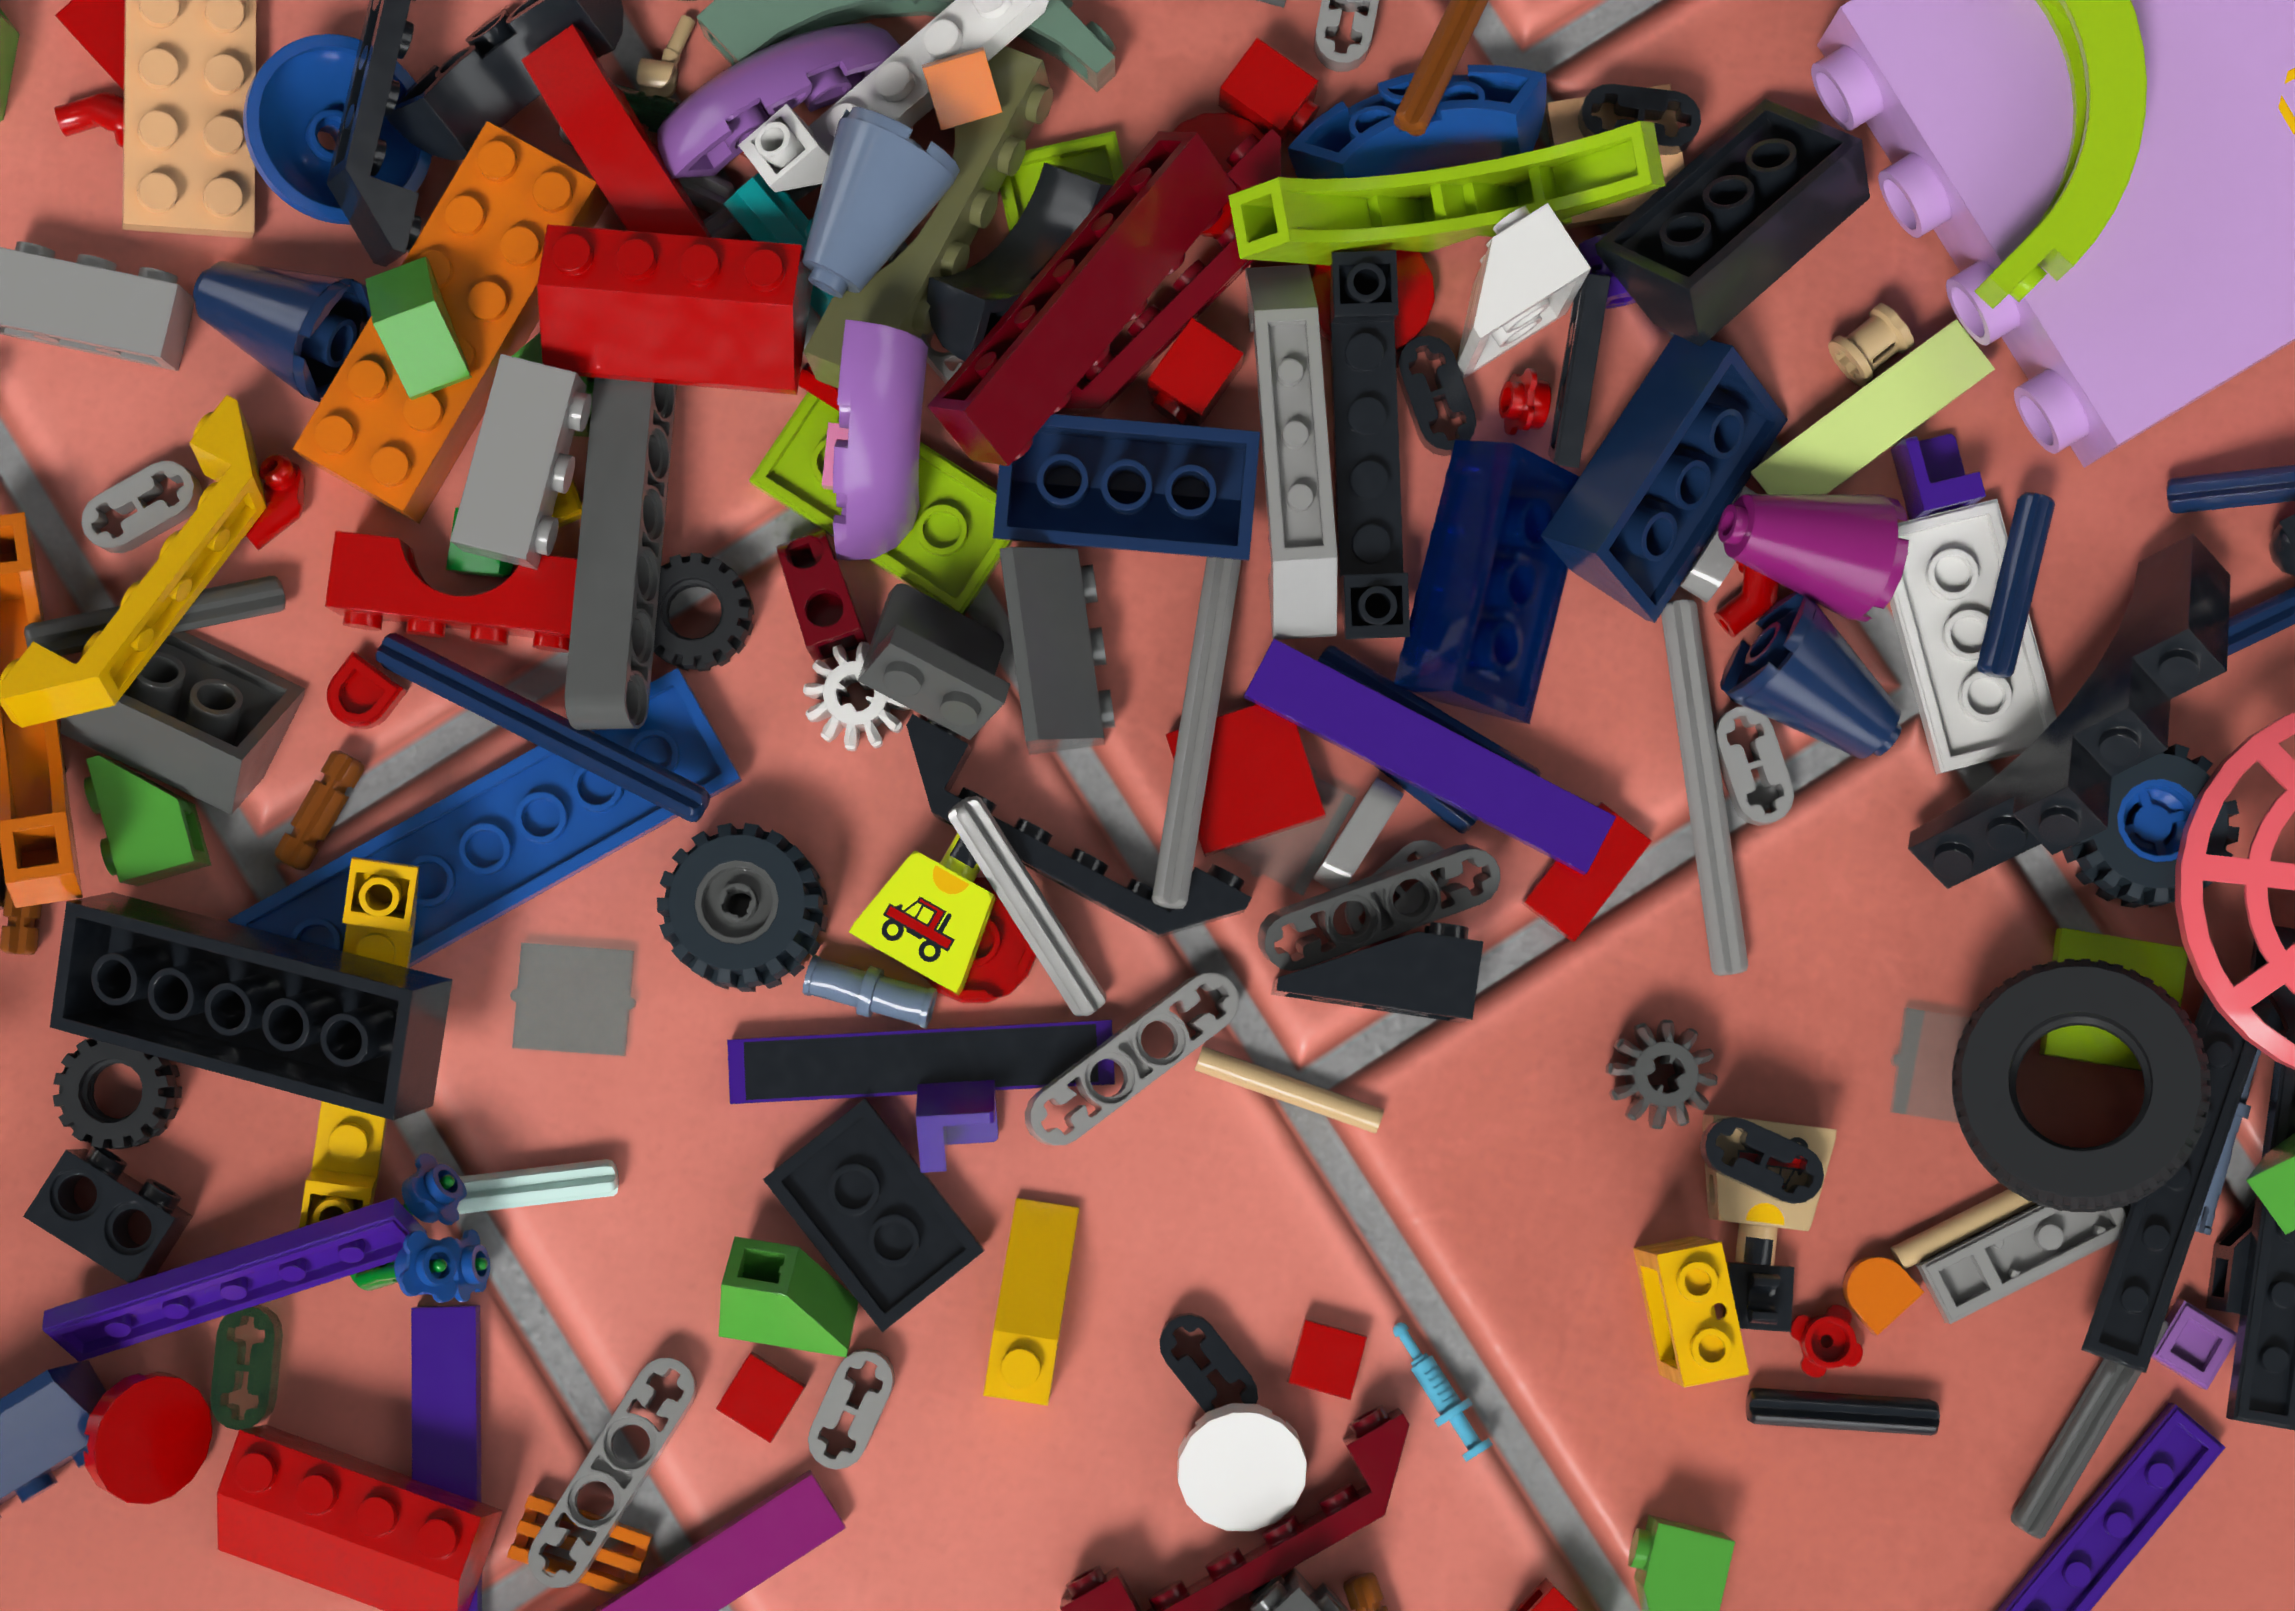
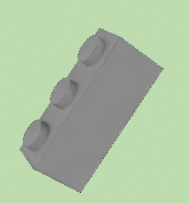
M18 241L15 250L0 247V334L155 367L179 370L195 301L192 295L177 284V276L149 267H140L138 276L116 271L117 265L115 263L86 254H79L76 263L55 259V251L29 242Z
M504 354L500 355L450 539L462 551L538 570L541 555L549 556L556 542L559 525L558 518L552 517L558 492L567 493L575 469V457L568 455L575 431L583 432L591 410V394L585 393L587 385L576 372Z

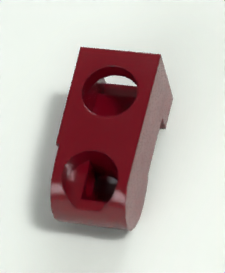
M825 529L776 546L804 642L813 661H822L833 657V647L837 645H842L847 652L856 649L860 642L868 643L847 583L835 558Z

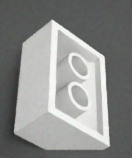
M1548 203L1531 214L1526 206H1523L1504 217L1493 227L1496 236L1486 244L1488 250L1480 259L1481 267L1473 283L1457 357V364L1463 379L1565 315L1591 269Z

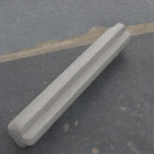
M973 796L961 800L948 812L951 824L1072 1013L1077 1017H1087L1095 1013L1106 1002L1104 990L982 798Z

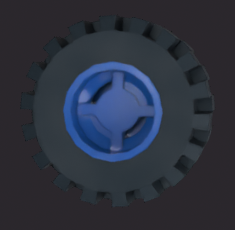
M2174 744L2168 747V750L2112 776L2108 829L2062 850L2067 863L2077 860L2082 868L2075 875L2084 886L2095 883L2099 887L2095 895L2106 901L2115 898L2121 899V906L2137 908L2148 905V908L2175 902V865L2183 828L2198 794L2210 778L2206 772L2213 765L2212 762L2203 755L2191 760L2187 758L2189 748ZM2236 800L2224 801L2210 833L2206 854L2233 856V854L2226 851V847L2229 844L2238 842L2240 828L2229 826L2228 819L2239 814ZM2203 881V888L2208 887L2213 882Z

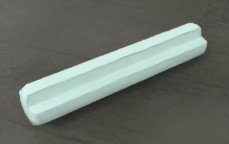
M604 1159L459 1176L466 1187L467 1196L459 1201L457 1210L459 1214L614 1196L618 1193L619 1187L618 1170L612 1160Z

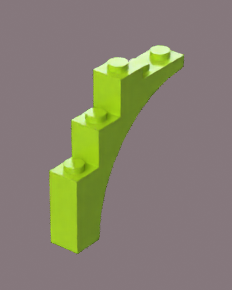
M1637 121L1593 136L1499 159L1442 169L1360 178L1304 179L1278 177L1228 196L1240 259L1331 266L1332 252L1389 249L1428 253L1476 236L1494 237L1496 233L1493 227L1504 217L1523 206H1526L1531 214L1548 203L1561 224L1566 225L1572 223L1571 217L1666 185L1654 122Z

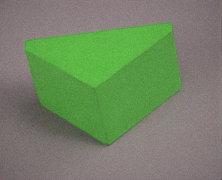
M427 257L365 279L373 325L411 400L472 378Z

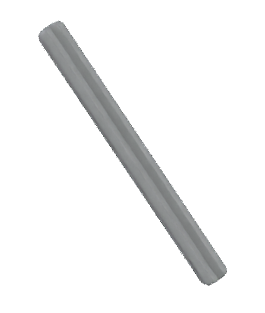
M1209 557L1206 559L1152 895L1153 903L1164 908L1182 909L1188 901L1241 560Z
M1675 600L1667 603L1661 613L1711 969L1718 976L1739 974L1747 971L1749 965L1698 609L1694 600Z

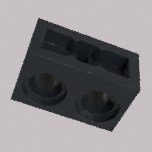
M92 1146L90 1150L66 1149L23 1217L128 1283L156 1275L193 1217L177 1206L181 1197L170 1188L155 1180L147 1179L143 1185L125 1174L123 1171L127 1163L105 1148ZM84 1176L92 1180L97 1190L96 1201L88 1211L81 1209L74 1198L75 1186ZM137 1210L144 1212L148 1216L152 1226L151 1235L143 1245L135 1243L128 1233L129 1219Z

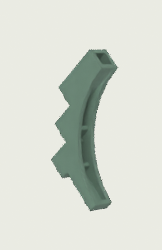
M714 0L696 17L704 37L733 66L758 51L805 32L836 25L857 24L876 18L924 15L936 17L955 0ZM1049 0L1045 13L1017 37L1062 61L1098 92L1116 76L1115 56L1112 54L1116 50L1114 43L1095 22L1090 21L1086 26L1070 10L1073 6L1072 0Z

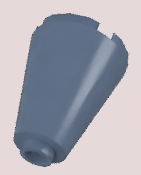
M852 107L850 112L846 109L838 122L802 259L804 266L811 271L808 281L820 290L838 298H842L847 290L853 293L861 292L950 189L960 171L956 161L932 141L925 152L918 143L909 138L913 129L881 113L862 107Z

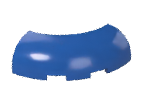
M1468 65V75H1452L1425 133L1421 136H1412L1407 131L1399 130L1394 124L1396 111L1415 72L1378 83V94L1364 99L1349 108L1341 101L1314 120L1290 144L1288 152L1296 176L1304 179H1333L1395 175L1477 163L1533 151L1542 127L1546 107V73L1501 65Z

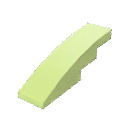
M1956 319L1753 469L1751 474L1767 494H1828L1994 371L1995 368Z

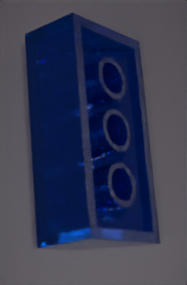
M1455 440L1434 526L1430 535L1423 570L1415 594L1410 617V637H1405L1394 680L1395 685L1433 701L1519 723L1530 724L1568 572V567L1541 537V534L1579 479V476L1515 443Z

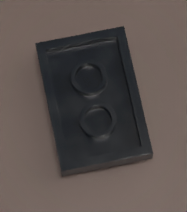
M863 1099L763 1179L882 1332L985 1251L925 1173H921L920 1166L867 1099Z

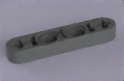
M1468 844L1456 845L1274 911L1260 925L1257 935L1258 945L1263 955L1280 969L1288 971L1301 970L1491 899L1498 889L1501 879L1500 868L1495 858L1486 851ZM1468 860L1469 863L1477 867H1482V873L1473 877L1475 887L1471 890L1460 883H1452L1440 887L1447 897L1446 900L1441 902L1440 888L1430 874L1432 870L1436 869L1438 877L1448 880L1463 873L1462 862ZM1408 879L1419 880L1425 892L1422 905L1412 913L1404 914L1398 912L1393 904V894L1396 887ZM1354 900L1360 902L1365 909L1366 916L1363 926L1359 931L1351 935L1337 933L1333 924L1335 910L1346 901ZM1317 912L1318 925L1328 939L1326 944L1321 945V939L1315 934H1311L1296 941L1295 947L1297 952L1289 955L1281 947H1275L1274 942L1283 938L1282 927L1287 924L1298 932H1304L1317 927L1310 917L1311 914Z

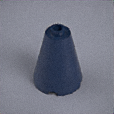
M220 261L200 274L193 290L196 311L203 321L301 395L320 402L321 398L325 395L371 317L366 285L350 278Z
M1797 592L1781 599L1756 622L1764 631L1757 637L1752 646L1742 640L1724 669L1720 687L1733 702L1859 759L1867 758L1872 754L1876 756L1883 755L1894 745L1901 733L1902 728L1898 724L1901 715L1899 707L1816 602Z

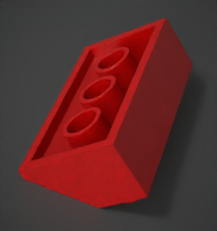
M547 224L537 283L542 364L576 372L580 377L797 395L813 284L808 281L811 271L802 262L804 255L803 246L798 244Z
M262 1425L239 1430L217 1491L218 1550L383 1611H469L503 1510L412 1479L410 1476L280 1429Z

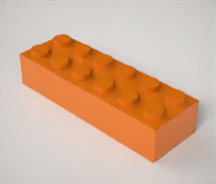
M487 121L402 263L404 265L423 257H427L472 378L411 400L373 325L371 316L295 443L293 450L316 467L420 524L485 413L500 355H514L526 344L539 322L537 283L547 224L594 228L609 203L597 183L593 179Z

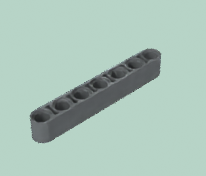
M594 378L565 686L566 715L570 725L575 730L639 729L644 725L647 718L677 385Z

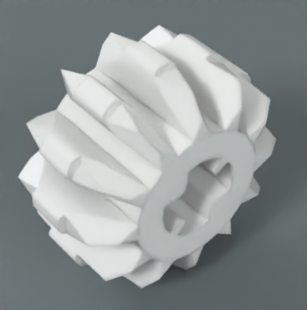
M867 642L859 643L855 661L849 660L848 654L842 645L833 647V655L839 666L832 670L825 662L816 660L812 668L820 677L826 680L825 684L807 683L803 687V693L807 697L824 700L811 706L806 711L808 720L810 722H819L831 717L821 732V737L827 742L836 739L840 732L846 728L844 744L848 751L857 750L860 732L866 731L867 738L873 748L881 747L883 741L876 727L883 723L895 733H900L903 729L899 719L889 713L890 709L910 710V708L874 690V697L866 696V700L870 705L863 711L857 712L851 703L842 705V696L850 697L846 688L852 683L858 682V677L870 647ZM860 683V685L862 686V688H863L864 690H870V689H872V688H870V687H868V686H866V685Z

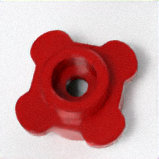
M1526 368L1523 375L1514 373L1501 390L1499 414L1501 418L1505 419L1504 430L1507 435L1514 436L1518 429L1524 431L1529 429L1540 430L1547 420L1551 405V388L1547 380L1537 379L1535 369Z
M1834 1304L1829 1306L1824 1314L1811 1318L1799 1315L1792 1320L1790 1335L1799 1342L1803 1354L1800 1366L1805 1374L1819 1378L1826 1373L1827 1369L1839 1368L1844 1365L1854 1367L1861 1361L1863 1348L1857 1343L1856 1335L1850 1326L1852 1314L1846 1307ZM1829 1335L1831 1337L1832 1343L1829 1347L1821 1345L1820 1340L1822 1336Z

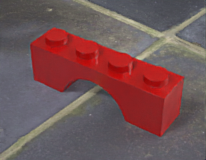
M335 531L325 607L340 616H344L343 625L352 628L379 631L382 630L383 621L407 623L406 632L418 636L444 638L446 628L470 631L469 640L479 643L508 645V638L511 635L533 638L532 647L536 649L569 653L577 559L541 555L538 570L519 565L505 582L488 592L473 596H453L430 587L419 571L413 549L400 538Z

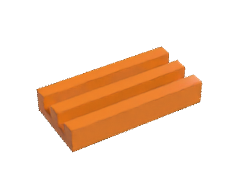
M533 1492L528 1495L524 1506L526 1509L518 1523L517 1534L514 1543L510 1546L507 1558L528 1564V1553L531 1548L528 1546L530 1538L535 1539L543 1525L536 1523L538 1515L542 1513L550 1516L558 1501ZM579 1509L580 1513L586 1519L600 1520L604 1518L594 1513ZM565 1514L561 1519L562 1521L576 1525L567 1516V1514ZM618 1522L609 1537L635 1545L633 1555L630 1556L603 1546L595 1560L626 1570L625 1578L622 1579L589 1568L579 1583L614 1595L634 1584L640 1577L654 1534ZM568 1535L559 1548L570 1551L578 1537ZM543 1551L542 1555L546 1556L550 1561L546 1571L555 1574L560 1569L571 1572L575 1568L576 1562Z

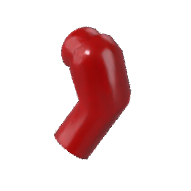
M1738 561L1736 563L1738 564L1739 571L1743 573L1742 592L1714 613L1719 625L1733 638L1775 605L1779 589L1778 582Z

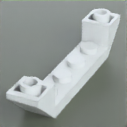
M955 0L811 125L808 126L786 103L738 146L774 192L822 184L837 125L846 109L850 112L852 107H862L912 127L934 108L922 69L923 64L980 47H984L987 61H989L1045 13L1049 0Z

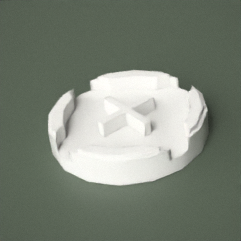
M1231 1403L1205 1413L1195 1422L1196 1427L1189 1432L1187 1438L1184 1436L1178 1448V1484L1186 1504L1204 1522L1226 1531H1254L1276 1523L1294 1508L1305 1487L1306 1456L1297 1431L1287 1420L1285 1423L1280 1417L1273 1415L1272 1410L1258 1404Z

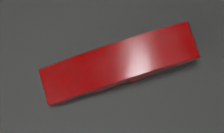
M572 24L521 60L554 117L628 231L712 237L679 179H672L658 146L651 142L622 90L616 87L609 79L582 31Z

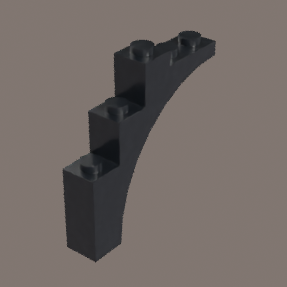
M2194 534L2183 538L2138 563L2133 594L2116 635L2096 669L2075 697L2033 744L1992 780L1950 810L1910 832L1908 850L1947 889L2040 844L2054 855L2108 829L2112 776L2168 750L2171 699L2227 671L2231 575Z

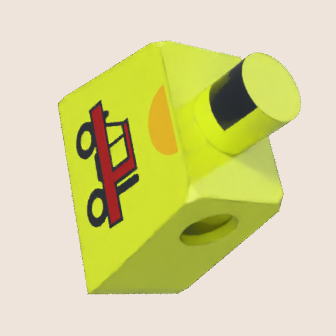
M957 833L940 864L914 850L853 923L849 933L953 993L960 995L968 978L996 898L994 894L973 883L981 869Z

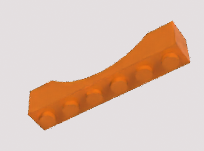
M25 512L0 515L1 677L6 666L13 660L20 658L27 650L24 636L25 627L31 623L44 621L34 543ZM0 705V847L5 884L15 908L83 898L58 719L22 728L10 720Z

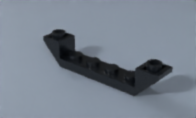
M369 0L327 179L329 189L374 264L387 267L406 252L409 253L419 237L422 223L421 217L414 214L419 193L374 178L382 166L387 147L386 140L379 138L384 117L389 118L393 113L400 93V82L393 79L397 58H404L413 36L414 24L406 21L411 0Z
M1396 250L1332 252L1330 352L1338 572L1345 640L1410 637L1408 573L1403 571L1395 348V319L1399 315Z
M912 714L906 726L933 815L953 827L948 818L949 810L961 800L973 796L982 798L992 814L997 805L965 787L962 788L958 797L949 792L972 752L969 744L960 740L962 736L929 718L925 721ZM994 817L1024 866L1157 938L1244 913L1252 897L1241 892L1246 883L1243 879L1212 864L1207 873L1196 867L1194 868L1186 906L1182 909H1172L1169 912L1153 903V889L1131 878L1128 886L1125 888L1105 877L1104 874L1109 866L1092 855L1075 848L1071 857H1068L1049 847L1048 844L1053 835L1031 822L1019 817L1013 827Z

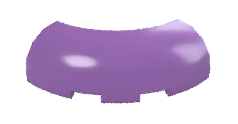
M870 23L836 25L805 32L754 53L705 83L680 103L663 120L657 130L658 150L672 179L715 176L723 167L743 152L738 145L786 103L793 109L804 102L810 112L834 104L901 46L888 31Z
M846 319L837 405H840L839 427L849 430L848 440L837 439L834 446L833 493H836V505L842 508L841 515H834L833 533L837 559L851 561L874 559L896 548L913 529L920 508L919 449L928 346L922 339L900 329Z

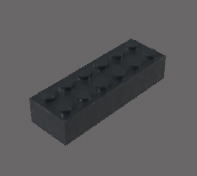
M111 892L66 902L50 1028L382 1118L396 1120L433 1106L452 979Z

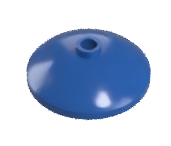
M322 34L304 37L287 44L275 52L261 66L249 86L243 111L244 135L250 157L257 171L271 190L283 201L314 219L335 224L351 225L327 185L334 150L326 149L320 144L318 133L326 132L330 134L336 145L360 39L344 35ZM396 62L393 79L400 82L399 99L415 81ZM384 117L379 138L386 140L387 147L382 166L374 178L416 192L427 175L432 155L411 144Z

